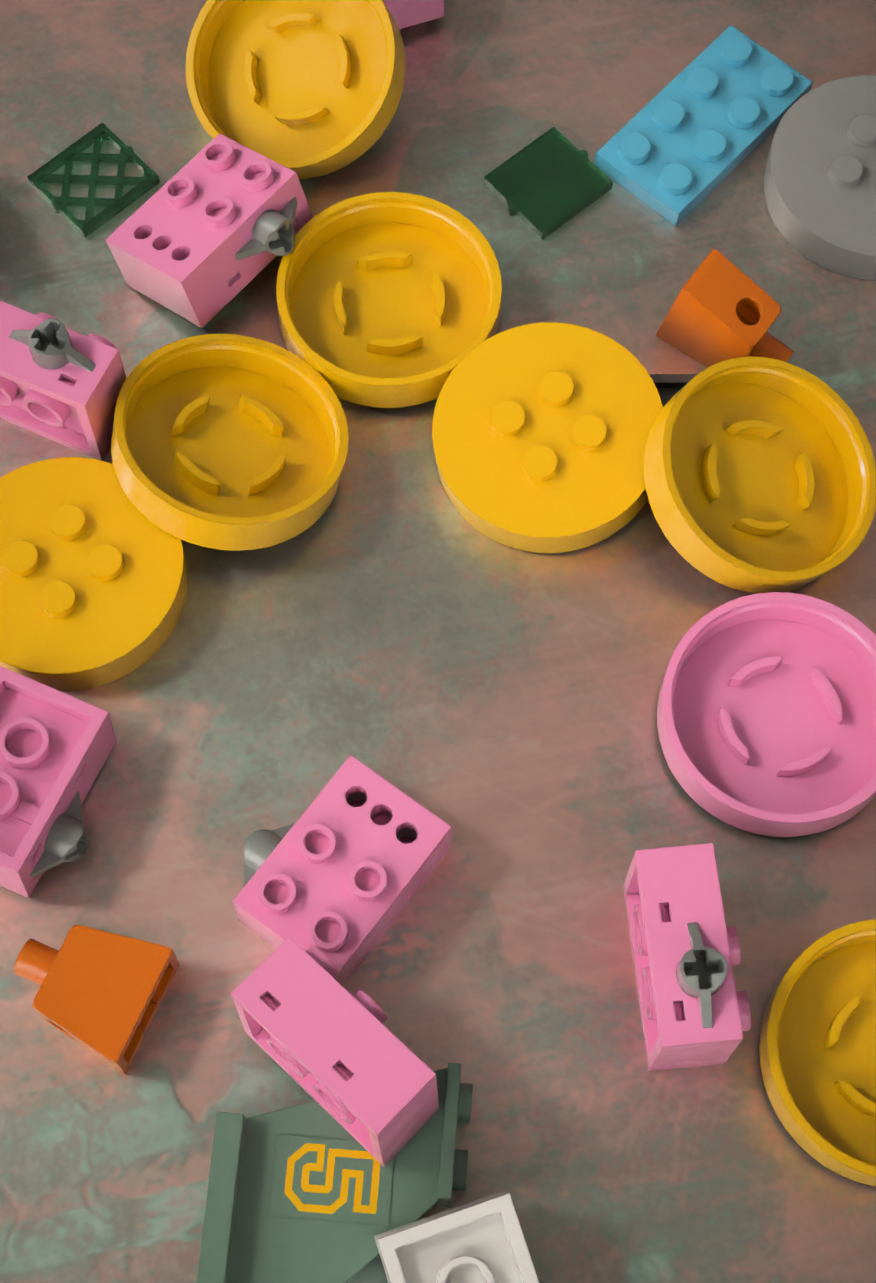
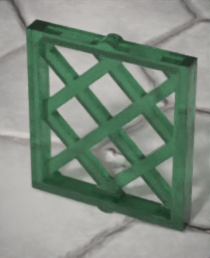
M103 122L27 177L29 184L53 206L54 212L61 214L84 238L160 183L159 176L134 153V149L121 141ZM102 140H109L120 153H101ZM94 144L93 153H81ZM73 161L92 162L91 174L72 175ZM100 162L118 163L117 176H99ZM126 163H133L144 176H125ZM65 165L64 174H52ZM44 182L63 183L61 197H56L44 187ZM71 183L89 184L88 198L69 197ZM97 184L116 185L115 197L96 198ZM124 185H136L123 195ZM68 206H87L85 220H78L68 210ZM94 207H107L93 217Z

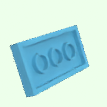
M730 25L595 153L594 166L667 221L677 226L777 128L789 108L803 95L811 91L813 82Z

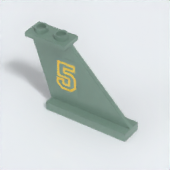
M448 1063V1068L433 1071L436 1073L439 1110L385 1167L316 1101L245 1118L244 1114L217 1112L197 1283H348L380 1255L374 1238L375 1235L418 1221L437 1203V1207L451 1208L452 1190L465 1191L468 1150L455 1149L457 1123L470 1124L473 1084L460 1083L461 1064Z

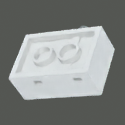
M500 1191L374 1236L388 1283H544L536 1275L510 1193Z

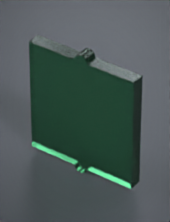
M555 127L549 129L485 175L483 182L508 206L507 213L510 216L517 215L541 240L610 191L613 182L588 159V152L586 150L579 151Z

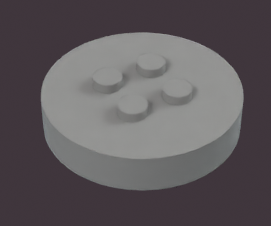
M858 75L836 79L814 88L798 99L784 114L777 126L764 173V194L773 222L786 241L796 251L816 265L833 273L868 281H876V75Z

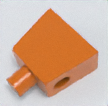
M715 248L711 250L683 286L655 334L664 342L707 368L724 360L748 356L767 357L787 362L795 352L768 332L782 312L780 304Z
M74 925L69 930L60 950L30 938L18 954L14 965V974L41 985L33 1000L32 1008L43 1020L115 1070L126 1075L180 964L173 949L166 946L82 925Z

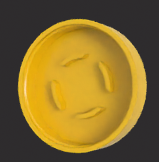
M207 0L194 23L186 54V82L189 97L199 121L213 139L218 134H222L297 172L299 179L315 178L337 171L351 164L369 150L390 124L397 110L405 81L406 65L402 36L393 14L383 0Z
M376 192L351 197L324 209L309 220L295 235V247L292 252L282 257L276 282L281 333L288 351L305 360L316 369L328 382L337 397L343 400L379 408H402L430 402L438 398L446 379L460 360L477 345L498 334L502 299V280L499 264L493 249L481 231L460 212L446 204L421 195L403 192Z
M540 322L500 332L486 339L465 355L451 371L439 393L432 421V439L436 466L444 491L454 508L473 528L497 543L510 548L534 553H562L599 543L625 527L648 500L644 480V453L650 429L663 408L659 392L645 367L631 352L612 338L595 330L568 323Z
M223 333L204 334L167 344L144 358L126 378L116 401L111 455L117 479L131 503L141 514L163 531L186 542L206 548L229 551L256 550L274 546L296 537L311 527L325 513L336 494L345 464L349 443L348 425L344 410L334 390L316 369L294 353L254 337Z
M748 356L724 360L706 368L691 379L665 404L654 420L647 438L644 453L645 488L654 517L662 532L677 552L694 568L705 576L730 588L750 593L788 592L801 588L844 562L861 544L872 523L876 509V464L864 429L850 407L830 386L815 375L791 363L767 357Z
M60 457L34 462L0 478V666L58 691H77L102 686L118 680L146 663L170 637L181 617L186 602L188 565L182 540L163 531L139 512L123 491L112 463L92 458Z
M876 919L852 923L826 934L805 949L793 962L776 986L768 1002L760 1031L759 1053L760 1067L768 1098L776 1115L796 1143L811 1157L835 1173L855 1182L876 1187Z

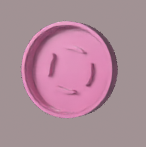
M768 592L743 596L729 601L704 615L687 631L675 648L668 663L658 699L657 728L659 741L668 766L678 783L699 806L714 817L738 829L770 837H799L820 833L846 822L859 813L876 796L875 633L852 614L834 604L811 596L789 592Z

